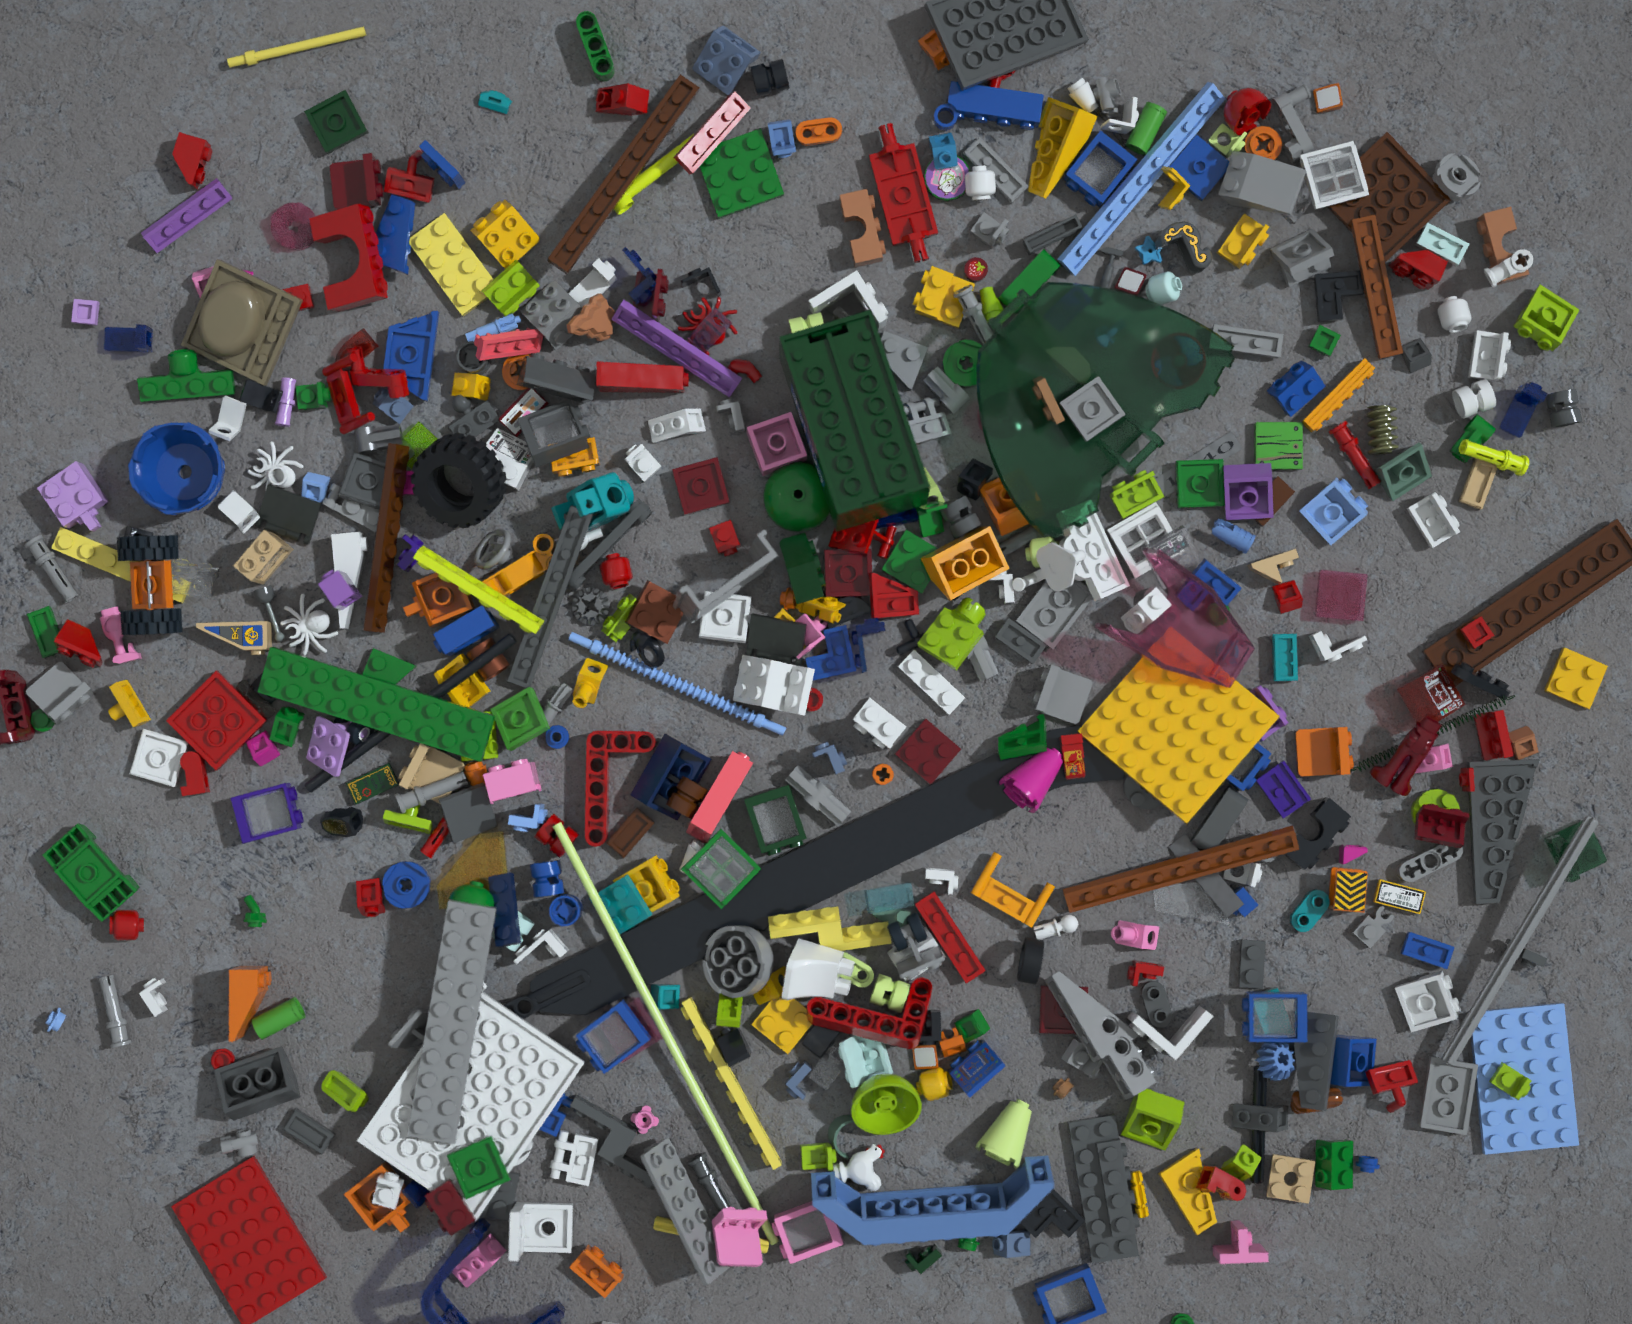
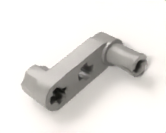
M1305 84L1289 93L1284 92L1272 99L1273 107L1291 139L1283 144V148L1287 158L1292 163L1299 160L1300 155L1314 151L1313 144L1293 108L1294 105L1307 98H1311L1310 90Z

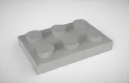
M1074 580L1072 586L1059 592L1052 590L1047 581H1045L1015 622L1053 650L1093 597L1089 588L1080 581Z
M1429 1056L1418 1123L1419 1127L1467 1135L1478 1069L1477 1064L1456 1061L1454 1065H1449L1442 1058Z

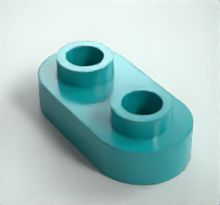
M1318 889L1309 891L1291 913V926L1300 932L1311 930L1328 909L1330 904L1329 896L1324 891ZM1318 897L1322 900L1320 906L1314 904V900ZM1302 916H1306L1307 922L1302 925L1299 920Z

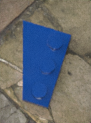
M392 194L376 232L378 237L377 246L384 267L408 275L407 258L411 251L409 238L410 232L413 231L415 203Z

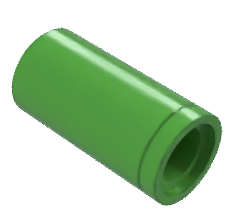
M1146 102L1125 146L1137 154L1146 155L1167 111L1157 104Z
M293 997L252 1018V1025L259 1038L263 1040L304 1019L305 1012L299 1000Z

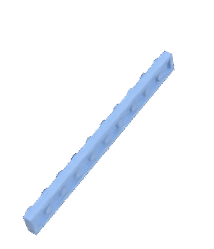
M1206 83L1057 259L1071 275L1076 276L1162 175L1163 171L1161 168L1163 166L1168 167L1224 102L1226 98L1213 83Z

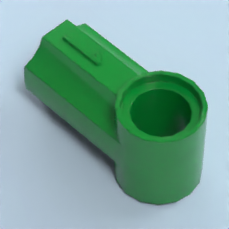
M1476 414L1464 428L1465 432L1450 449L1451 454L1459 461L1467 463L1471 456L1460 454V443L1467 439L1483 445L1492 436L1496 428Z

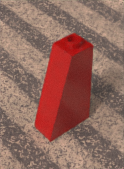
M597 362L596 386L600 392L684 393V387H689V373H685L684 366Z

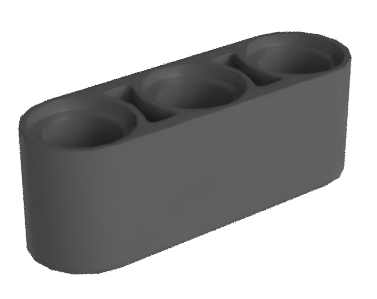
M1228 786L1198 827L1190 842L1201 850L1218 846L1245 808L1248 799Z

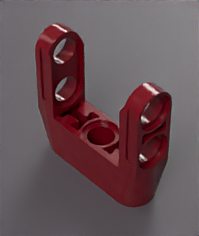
M0 670V699L7 729L6 733H0V745L26 742L35 735V729L31 724L32 710L30 700L26 694L27 685L25 679L14 670ZM15 683V686L9 688V684ZM18 694V697H10V695ZM15 702H19L21 706L18 714H15L13 711ZM15 718H23V720L15 721Z

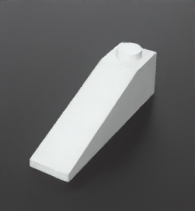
M361 532L331 534L334 571L339 570L347 573L358 589L365 561V551H368V539ZM355 602L344 610L338 609L340 629H349Z

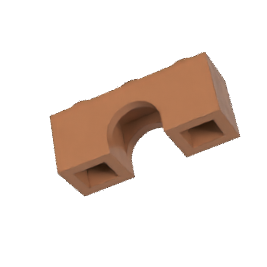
M867 189L841 194L839 200L844 222L859 221L866 230L862 237L850 240L854 266L860 267L882 262V255L886 254L884 241H879L877 232L881 231L878 217L874 218L872 209L876 208L873 195H868Z
M1511 207L1484 213L1478 218L1477 230L1484 239L1483 252L1485 257L1489 258L1491 265L1489 269L1513 255L1506 252L1502 246L1503 236L1511 234L1517 229ZM1518 255V260L1516 261V264H1522L1523 267H1525V257L1520 258ZM1527 269L1525 272L1516 273L1498 282L1497 285L1523 279L1529 275V271Z

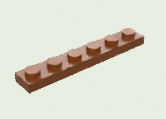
M1374 214L1350 220L1378 359L1403 354L1376 216Z

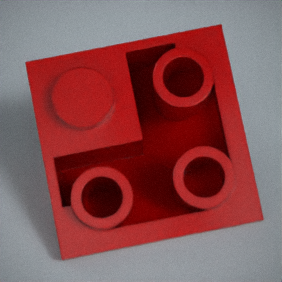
M1429 250L1401 253L1389 263L1388 267L1393 269L1392 272L1395 275L1412 280V284L1417 288L1429 290L1441 280L1448 261Z
M67 619L54 640L58 653L68 658H72L73 655L79 657L82 664L94 668L95 665L101 667L102 660L90 629Z

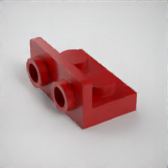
M1504 710L1485 712V715L1480 713L1481 717L1479 714H1476L1477 719L1474 717L1483 760L1513 757Z

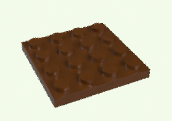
M1388 132L1359 158L1369 195L1327 207L1351 233L1350 220L1375 214L1385 262L1451 201L1428 173ZM1354 173L1338 178L1340 189L1357 185ZM1334 182L1322 194L1336 191Z

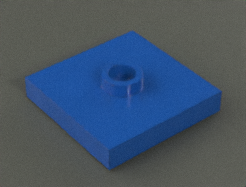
M1196 135L1170 167L1174 168L1190 185L1187 190L1202 201L1226 173L1229 161L1201 137Z

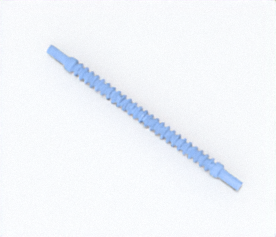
M571 632L569 636V641L589 649V652L594 655L600 654L601 658L605 656L606 660L612 659V663L618 662L619 666L623 664L625 669L630 667L631 671L636 670L637 674L643 673V677L648 675L650 680L655 678V682L661 681L662 685L668 684V688L673 686L674 691L679 689L680 693L686 692V696L692 695V699L697 697L699 702L704 700V704L710 703L711 707L717 706V710L722 708L723 713L728 711L729 715L735 714V718L739 716L742 721L746 719L748 724L752 722L753 726L757 728L763 727L781 736L784 735L786 727L766 719L762 713L755 714V710L750 712L748 707L743 709V705L737 706L736 702L730 703V699L726 701L724 696L719 698L717 693L712 695V691L706 692L705 688L701 690L699 685L694 687L693 683L688 684L687 680L681 681V677L676 679L675 675L670 676L668 671L663 673V669L651 668L645 665L643 661L639 662L638 658L632 659V655L627 657L625 652L621 654L620 650L614 651V647L608 648L607 644L603 646L599 640L595 639L592 641L574 632Z

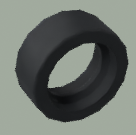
M1025 937L1018 966L1017 980L1019 982L1037 984L1044 953L1043 940Z

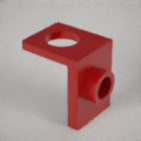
M1461 768L1459 785L1462 787V791H1475L1473 768Z

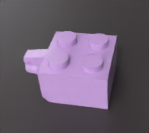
M75 461L37 487L63 527L72 528L77 523L80 525L85 523L89 530L93 532L102 527L95 515L98 514L97 510L109 501L84 464Z

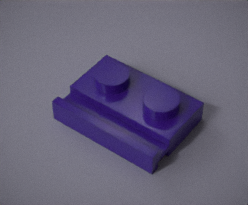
M1284 760L1256 780V783L1282 819L1311 800Z

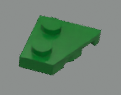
M373 648L363 675L397 685L400 680L415 669L416 665Z
M1044 714L1036 716L1038 721L1026 727L1023 723L1013 731L998 737V754L1001 760L1047 751L1046 719Z

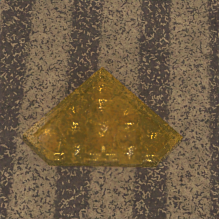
M504 831L481 833L475 838L474 842L437 885L439 909L447 908L448 898L456 887L462 884H469L470 881H477L484 884L483 888L490 892L488 877L508 873Z

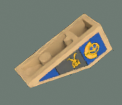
M272 622L196 623V628L240 649L251 651V655H265V651H269L270 647H272Z

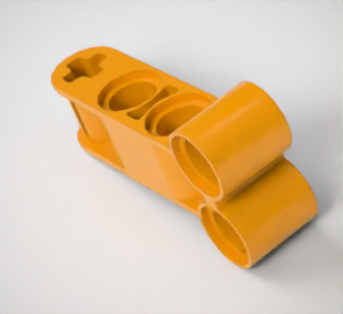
M547 534L537 535L533 540V551L482 582L505 597L511 595L547 572L556 547V541ZM542 539L550 540V548L547 551H541L539 548V543Z

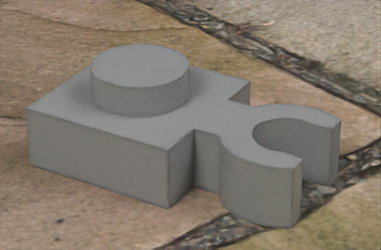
M1382 905L1375 909L1373 918L1366 915L1351 931L1368 948H1371L1386 932L1381 926L1391 922L1394 918L1392 914H1389L1386 918L1381 917V911L1385 908Z

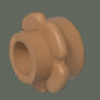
M1061 1078L1052 1088L1055 1090L1054 1096H1058L1062 1100L1072 1090L1074 1085L1069 1082L1070 1078L1066 1080Z

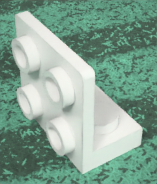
M871 698L866 701L852 719L856 722L853 727L863 735L866 732L874 737L872 742L882 750L885 747L890 749L906 728L903 723Z

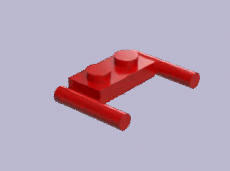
M351 353L322 369L323 374L327 376L326 380L339 424H341L339 430L343 435L375 420L373 412L360 415L348 371L342 370L358 360L355 353Z

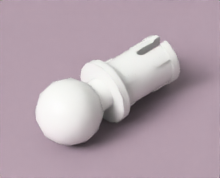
M1065 915L1060 922H1057L1054 918L1052 922L1033 926L1036 939L1039 940L1055 935L1060 937V931L1066 933L1075 932L1078 928V920L1073 915Z

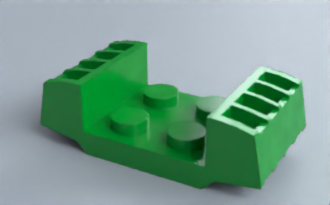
M77 823L43 854V857L83 905L103 922L139 889V885L130 875H124L94 841L97 837L85 825Z

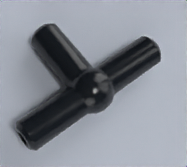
M912 619L904 622L912 639L896 647L899 655L916 647L919 648L917 643L925 634H919Z

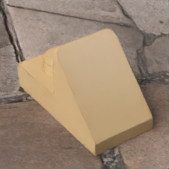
M1293 549L1247 566L1249 570L1276 584H1281L1282 579L1277 565L1280 566V569L1294 564L1293 560L1299 558L1297 550Z

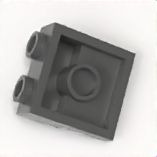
M509 1172L511 1179L500 1185L479 1217H491L510 1221V1211L514 1206L520 1173Z

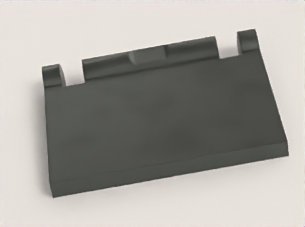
M268 485L259 511L260 518L255 522V527L260 528L263 520H266L265 530L297 542L301 538V533L306 534L303 544L309 545L322 503Z
M752 613L746 655L752 656L753 648L757 649L756 657L791 664L793 656L796 657L804 650L807 624ZM803 656L800 659H796V666L802 665Z

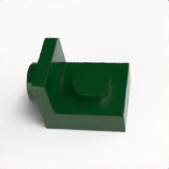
M933 1245L931 1248L930 1246L925 1247L918 1254V1259L915 1258L909 1249L904 1252L907 1258L904 1261L913 1272L917 1270L920 1274L942 1257L941 1250L936 1245Z

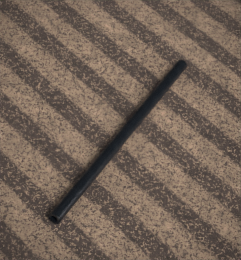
M511 633L507 634L427 694L442 698L517 643V640ZM377 730L345 753L341 771L391 734ZM322 770L304 785L312 793L334 776Z

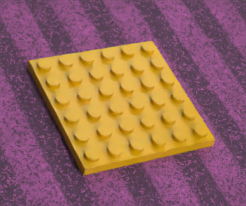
M1169 626L1078 730V734L1082 733V737L1187 825L1280 716Z

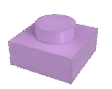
M74 299L71 322L74 324L97 326L100 302Z

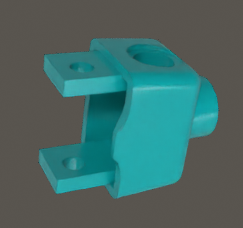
M612 472L591 478L567 493L566 498L568 502L553 506L551 510L559 530L563 528L565 522L564 514H568L571 505L576 506L580 518L598 512L591 519L588 530L606 525L628 512L633 504L634 494L630 484L625 480H620L618 474ZM587 502L589 503L590 508L586 507Z

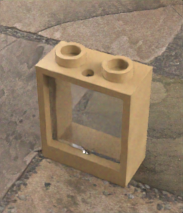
M263 530L233 566L250 581L264 585L294 549L277 534Z

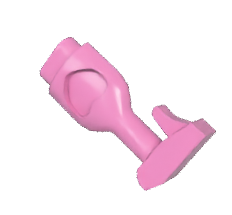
M118 606L101 610L102 617H100L103 632L107 638L113 641L116 656L112 660L113 663L124 664L142 659L141 653H137L131 642L128 643L129 653L125 651L122 640L124 635L121 632V612H119Z

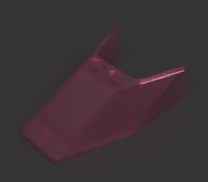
M1144 548L1142 553L1167 587L1168 594L1166 599L1172 605L1150 623L1142 634L1120 630L1107 624L1096 623L1094 627L1162 669L1230 688L1255 650V647L1212 587L1160 549Z

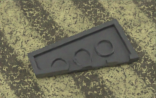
M1290 1009L1292 1028L1294 1032V1010ZM1307 1012V1042H1294L1301 1108L1327 1112L1339 1020L1337 1015Z

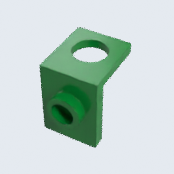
M934 501L916 508L921 537L944 532L940 509L948 508L946 503Z

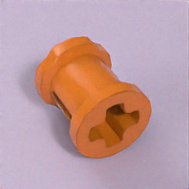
M879 764L874 767L872 777L876 783L886 785L892 781L894 772L889 765ZM882 767H884L886 772L889 773V778H884L883 781H880V777L876 775V772L881 771Z

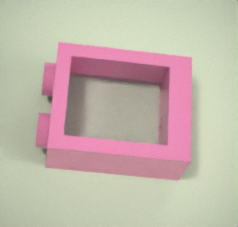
M812 1201L775 1214V1222L771 1223L775 1236L780 1235L783 1244L779 1245L782 1256L784 1259L788 1258L790 1264L844 1245L839 1226L816 1209Z

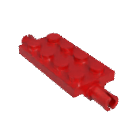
M888 123L886 126L888 134L884 124L878 127L884 147L881 151L870 154L869 160L892 246L908 243L911 246L914 263H920L921 258L924 262L929 260L924 239L938 235V230L915 144L900 145L896 140L893 123Z

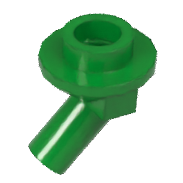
M252 895L246 896L244 902L251 912L245 914L243 922H248V927H262V923H267L265 913H260V908Z

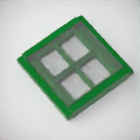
M720 829L681 870L722 909L761 868Z

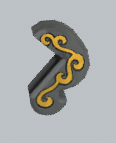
M1185 221L1173 223L1167 226L1156 238V250L1176 242L1188 271L1192 273L1202 272L1212 262L1210 249L1208 247H1205L1203 250L1200 248V232L1191 223Z

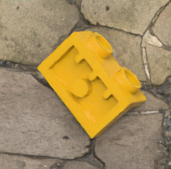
M1244 213L1217 254L1239 269L1244 263L1248 266L1256 255L1253 250L1257 244L1262 246L1268 238L1269 234L1266 231L1269 226L1267 224L1262 226Z

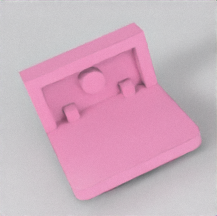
M726 1207L712 1220L717 1263L720 1266L759 1267L763 1263L758 1229L767 1220L765 1210H757L756 1208L740 1210L734 1207Z

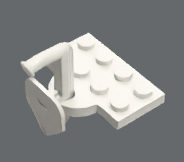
M1091 501L1055 516L1065 538L1060 541L1059 545L1051 542L1039 548L1036 558L1041 569L1022 578H1015L1012 582L1013 589L1019 592L1024 590L1025 587L1046 579L1049 587L1059 592L1072 586L1074 580H1085L1094 601H1098L1130 586Z

